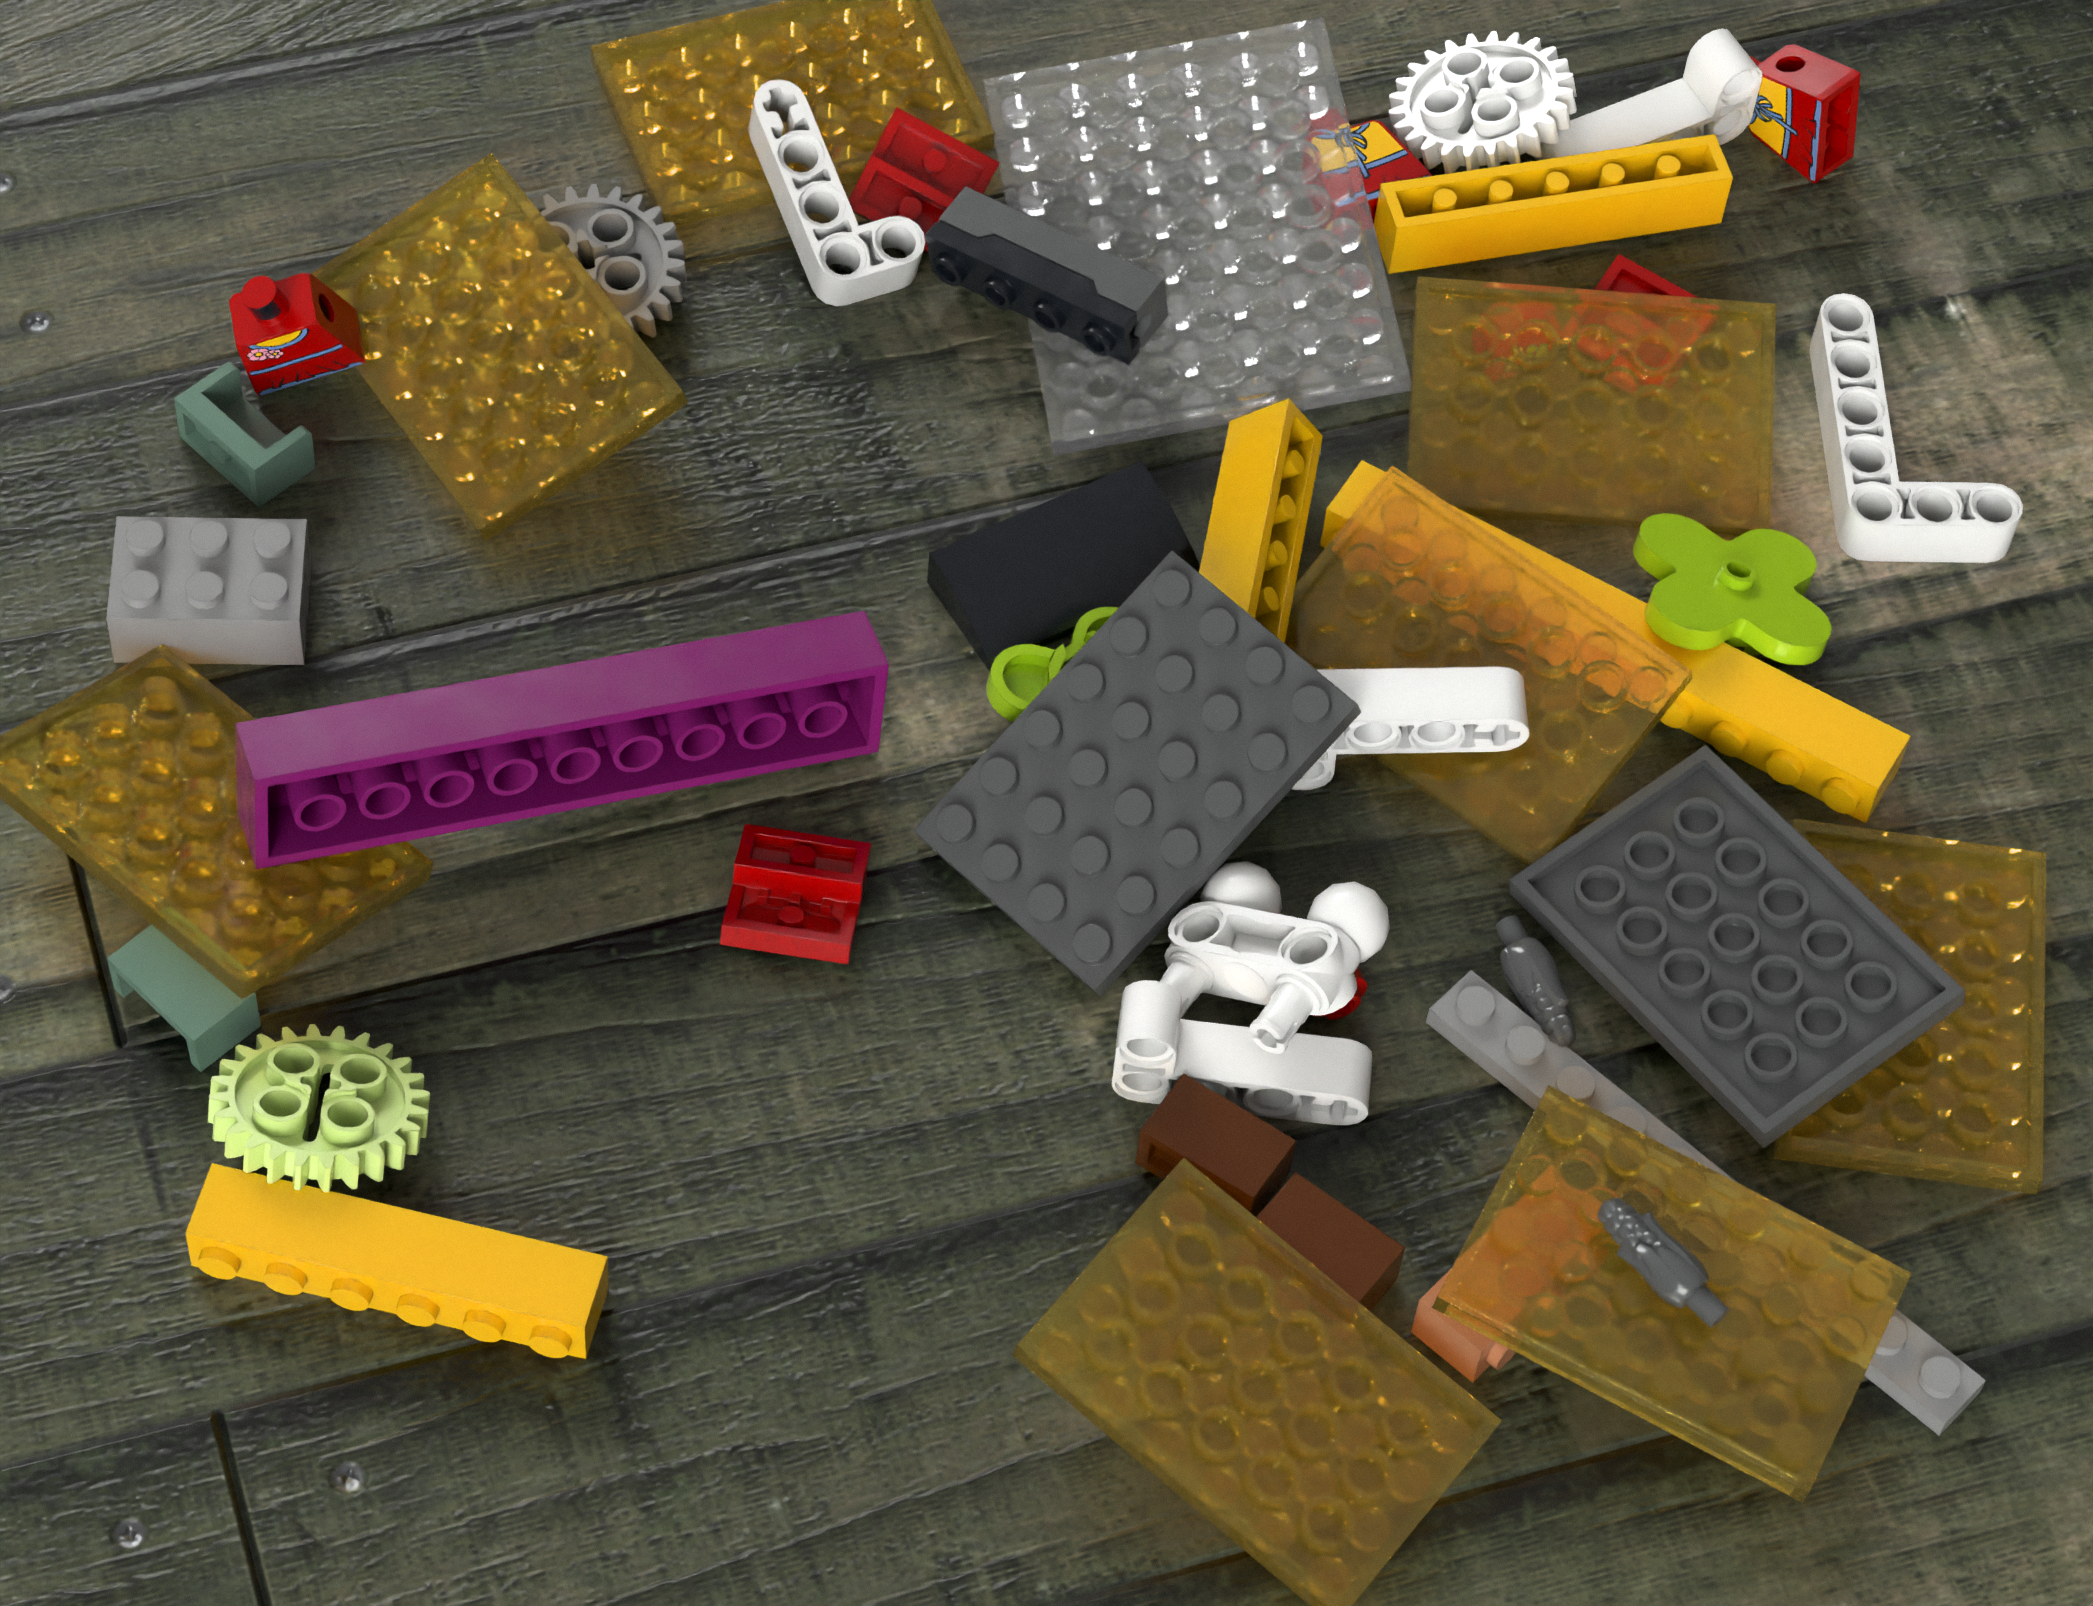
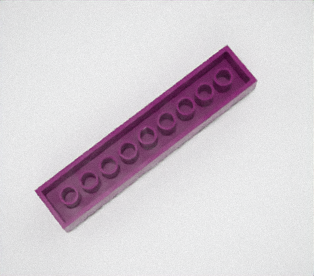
M865 611L239 722L235 723L237 814L255 868L260 869L876 753L879 751L889 663Z

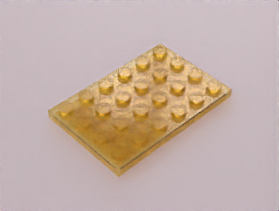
M785 0L590 46L591 64L653 207L659 206L662 208L664 223L674 222L675 226L776 202L751 142L748 130L756 91L762 84L770 80L782 79L790 81L801 89L810 106L842 186L858 181L896 107L979 152L994 149L995 132L931 0ZM782 122L784 126L782 136L784 135L787 122ZM801 163L787 164L793 171L807 172L810 170Z
M492 152L311 273L356 309L366 363L353 368L485 541L494 537L688 404L682 389Z
M1418 276L1415 284L1406 482L1472 516L1640 528L1646 518L1655 514L1670 513L1691 518L1704 525L1713 533L1721 535L1740 536L1754 529H1770L1776 304Z
M1393 465L1295 585L1285 644L1316 670L1507 667L1518 671L1524 679L1529 737L1521 746L1499 752L1392 753L1371 755L1527 866H1530L1566 840L1693 679L1692 671Z
M162 644L1 735L0 798L243 1000L430 880L433 861L408 841L256 869L237 814L235 723L256 719Z
M1794 819L1792 827L1965 990L1964 1005L1776 1139L1774 1159L2037 1194L2043 1182L2046 853Z
M1548 1085L1432 1308L1803 1502L1817 1478L1912 1273ZM1620 1198L1626 1204L1634 1207L1637 1213L1644 1215L1651 1211L1656 1220L1671 1236L1699 1258L1709 1274L1710 1280L1706 1286L1730 1309L1716 1326L1710 1329L1687 1305L1683 1308H1677L1666 1303L1650 1288L1642 1276L1630 1264L1616 1256L1620 1245L1613 1240L1611 1234L1605 1230L1604 1223H1601L1598 1219V1211L1604 1201Z
M1185 1158L1177 1164L1017 1344L1012 1353L1013 1357L1310 1606H1352L1502 1421Z

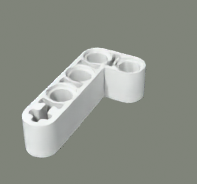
M1713 30L1699 39L1691 48L1683 78L1570 120V129L1557 130L1559 142L1557 144L1541 142L1542 156L1534 158L1537 161L1711 134L1716 135L1720 145L1735 139L1749 125L1762 82V71L1729 30Z
M782 79L770 80L762 84L755 94L748 127L749 136L810 286L817 298L829 305L843 306L900 290L910 285L916 278L925 246L924 232L920 226L910 218L902 216L887 217L858 225L810 106L801 89L792 82ZM782 122H787V123H786V127H785L784 135L782 136V132H783V128H784ZM801 163L810 170L807 172L793 171L787 164ZM820 213L831 221L828 223H818L811 220L807 215ZM884 249H900L907 257L899 259L890 257L884 252ZM831 264L845 265L852 273L846 275L837 274L830 270L828 266Z
M1507 667L1317 670L1355 701L1361 713L1292 789L1312 790L1325 786L1333 778L1336 754L1499 752L1517 748L1525 743L1529 737L1523 676L1518 671Z
M1142 980L1133 982L1125 987L1122 993L1112 1076V1087L1118 1095L1137 1102L1160 1104L1184 1073L1254 1116L1329 1125L1357 1124L1367 1117L1373 1057L1372 1051L1366 1045L1345 1038L1295 1033L1288 1043L1285 1052L1273 1054L1265 1051L1255 1043L1252 1038L1254 1034L1250 1033L1249 1027L1180 1019L1181 993L1167 983L1155 980Z

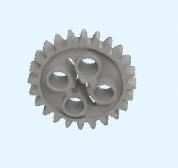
M591 184L587 196L578 198L575 190L569 186L566 187L565 201L558 203L549 194L543 195L545 210L542 212H538L528 206L522 208L526 225L508 222L506 226L509 240L496 242L499 259L491 262L495 280L492 283L496 301L500 302L504 320H514L516 334L519 337L532 333L535 348L538 350L553 340L555 341L557 355L561 358L572 345L579 346L582 360H588L592 347L599 345L608 358L613 357L614 342L621 340L628 348L633 350L636 348L634 333L641 331L648 336L655 337L657 333L654 318L671 321L673 316L670 302H682L683 300L681 283L687 281L682 240H677L674 222L664 223L661 207L656 206L645 211L644 199L641 194H637L625 203L623 202L621 187L616 186L608 197L604 198L599 196L597 185ZM631 287L627 290H619L621 288ZM566 300H573L568 303H560Z

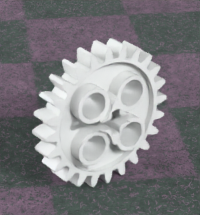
M1491 31L1486 42H1478L1474 34L1471 33L1467 35L1466 45L1460 47L1454 42L1447 40L1445 41V53L1440 55L1430 50L1424 52L1426 65L1409 63L1407 66L1410 77L1397 78L1395 82L1398 92L1389 95L1392 108L1389 110L1393 134L1417 159L1423 157L1424 166L1427 170L1443 162L1445 174L1454 173L1459 166H1466V170L1470 171L1485 165L1488 168L1500 166V162L1508 161L1510 164L1521 163L1520 155L1524 153L1539 158L1542 156L1540 143L1557 144L1559 142L1557 130L1570 129L1569 114L1576 113L1577 111L1573 73L1569 71L1567 59H1558L1557 50L1554 46L1542 50L1540 38L1537 37L1521 45L1519 32H1514L1506 41H1499L1497 31Z

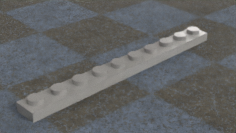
M1472 970L1429 1008L1426 1019L1428 1025L1937 1435L1940 1436L1981 1392L1986 1381L1984 1378L1570 1048L1552 1043L1548 1039V1035L1542 1031L1540 1024Z

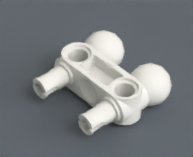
M1248 861L1227 863L1215 871L1206 881L1200 896L1201 902L1191 904L1182 909L1172 919L1168 927V936L1171 944L1164 955L1168 969L1160 982L1175 987L1181 993L1180 1019L1201 993L1265 1005L1257 1019L1253 1020L1250 1024L1249 1030L1250 1033L1254 1034L1252 1038L1259 1047L1273 1054H1281L1285 1052L1288 1043L1309 1015L1333 1013L1344 1007L1354 997L1357 990L1355 970L1360 963L1365 962L1382 949L1389 933L1388 907L1375 890L1357 882L1332 884L1317 895L1312 903L1307 919L1280 914L1282 909L1280 886L1266 869Z

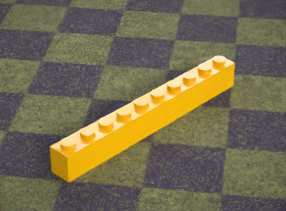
M1361 460L1326 508L1320 546L1332 551L1339 559L1355 563L1385 578L1392 586L1408 590L1438 605L1447 614L1461 617L1493 633L1500 641L1516 645L1546 660L1555 669L1571 673L1601 688L1610 697L1626 701L1656 716L1665 725L1681 729L1711 744L1720 753L1736 757L1768 773L1775 781L1784 785H1791L1823 801L1829 808L1838 813L1848 814L1867 823L1899 770L1911 737L1910 735L1725 642L1707 650H1690L1663 640L1652 631L1646 622L1644 613L1647 603Z

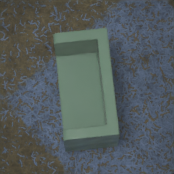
M230 361L174 398L179 437L259 508L316 468L312 433L301 425L285 435L243 398L240 370Z
M170 911L107 958L114 989L123 998L135 990L186 1039L191 1064L200 1072L261 1026L255 992Z

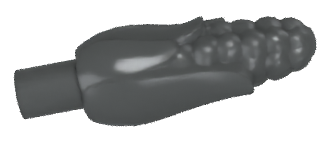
M1511 915L1501 919L1495 928L1505 947L1501 951L1500 962L1507 984L1518 998L1525 1013L1541 1025L1542 1031L1548 1035V1039L1552 1043L1561 1047L1571 1046L1576 1040V1033L1574 1031V1023L1571 1020L1572 1015L1567 1008L1570 1000L1564 992L1552 955L1541 942L1527 936L1518 916Z
M1620 1198L1608 1199L1602 1203L1598 1211V1219L1601 1223H1604L1605 1230L1611 1234L1613 1240L1620 1245L1616 1256L1630 1264L1662 1300L1677 1308H1683L1687 1305L1710 1329L1727 1315L1730 1309L1706 1286L1710 1278L1705 1266L1692 1251L1671 1236L1660 1225L1651 1211L1644 1215L1637 1213L1634 1207L1626 1204Z

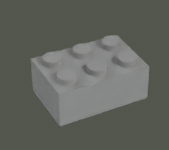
M117 516L106 617L114 663L304 665L312 567L307 519Z

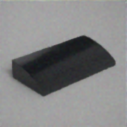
M1139 461L930 552L927 583L990 671L995 658L1009 647L1020 644H1033L1044 647L1073 634L1078 620L1085 613L1100 607L1119 608L1171 551H1174L1198 572L1200 564L1173 509L1142 461Z

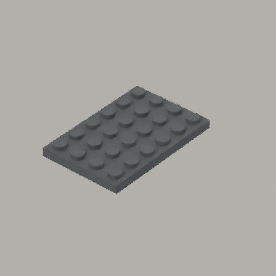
M1171 551L913 831L927 846L1094 993L1101 997L1359 716L1361 710L1355 701L1174 551Z
M1706 745L1509 879L1510 895L1763 1148L1964 1005L1965 990Z

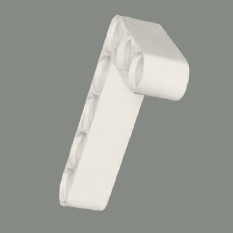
M1842 293L1827 298L1821 305L1810 342L1809 352L1836 536L1840 548L1847 555L1862 561L1989 563L2003 558L2010 548L2022 515L2023 504L2020 497L2007 486L1996 483L1899 481L1873 312L1863 299L1855 295Z

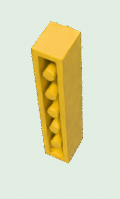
M1711 134L1382 183L1379 190L1373 233L1388 274L1714 225L1722 222L1733 176L1716 135Z
M1289 398L1229 421L1199 570L1202 576L1283 643H1285L1323 439V435Z
M214 1163L211 1164L185 1232L191 1266L199 1267L200 1270L212 1277L229 1280L237 1276L265 1283L272 1290L286 1295H298L304 1292L330 1298L335 1304L353 1311H363L367 1308L393 1313L397 1314L405 1322L416 1326L428 1327L435 1323L463 1330L470 1337L483 1342H497L500 1339L530 1346L535 1352L551 1358H563L567 1355L582 1359L587 1358L609 1290L608 1256L333 1191L323 1192L322 1189L305 1185L300 1191L294 1190L293 1182L279 1179L275 1183L270 1184L267 1183V1176L252 1172L246 1173L240 1169Z

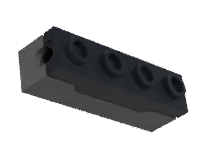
M966 186L939 217V222H935L925 234L932 272L943 282L951 286L960 285L985 297L989 303L999 309L1006 310L1009 308L1034 320L1039 327L1048 332H1059L1083 343L1087 349L1096 355L1110 356L1130 365L1140 352L1139 349L1146 345L1168 317L1164 278Z

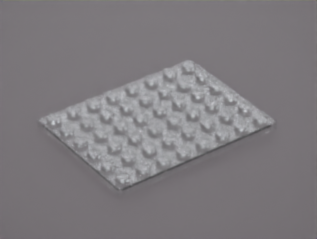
M1324 17L983 79L998 162H1000L999 168L1006 205L1164 278L1168 317L1146 345L1139 349L1140 352L1130 365L1110 356L1096 355L1087 349L1083 343L1059 332H1048L1039 327L1034 320L1028 318L1054 456L1226 425L1233 419L1288 398L1300 411L1411 391L1407 360Z

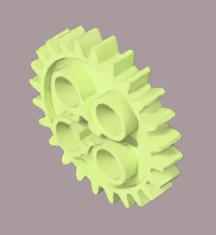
M310 1024L306 1036L297 1037L290 1028L282 1027L280 1041L275 1042L261 1033L256 1037V1050L239 1044L235 1047V1060L222 1059L220 1061L219 1076H212L208 1123L213 1124V1140L225 1142L224 1156L228 1159L244 1155L243 1171L246 1173L255 1171L263 1166L268 1168L267 1183L273 1184L284 1175L293 1177L294 1190L300 1191L308 1179L318 1181L319 1187L323 1192H329L332 1187V1180L342 1179L353 1190L358 1187V1175L364 1173L377 1182L383 1181L384 1165L402 1170L404 1168L405 1154L417 1155L419 1153L420 1138H426L429 1116L430 1092L423 1090L424 1075L423 1073H411L412 1059L410 1057L392 1060L393 1044L386 1043L375 1049L369 1047V1033L364 1032L351 1041L345 1039V1031L342 1026H337L330 1037L321 1036L315 1024ZM325 1073H331L329 1089L326 1090L323 1097L320 1126L316 1139L307 1142L309 1125L313 1123L316 1115L318 1091L322 1076Z

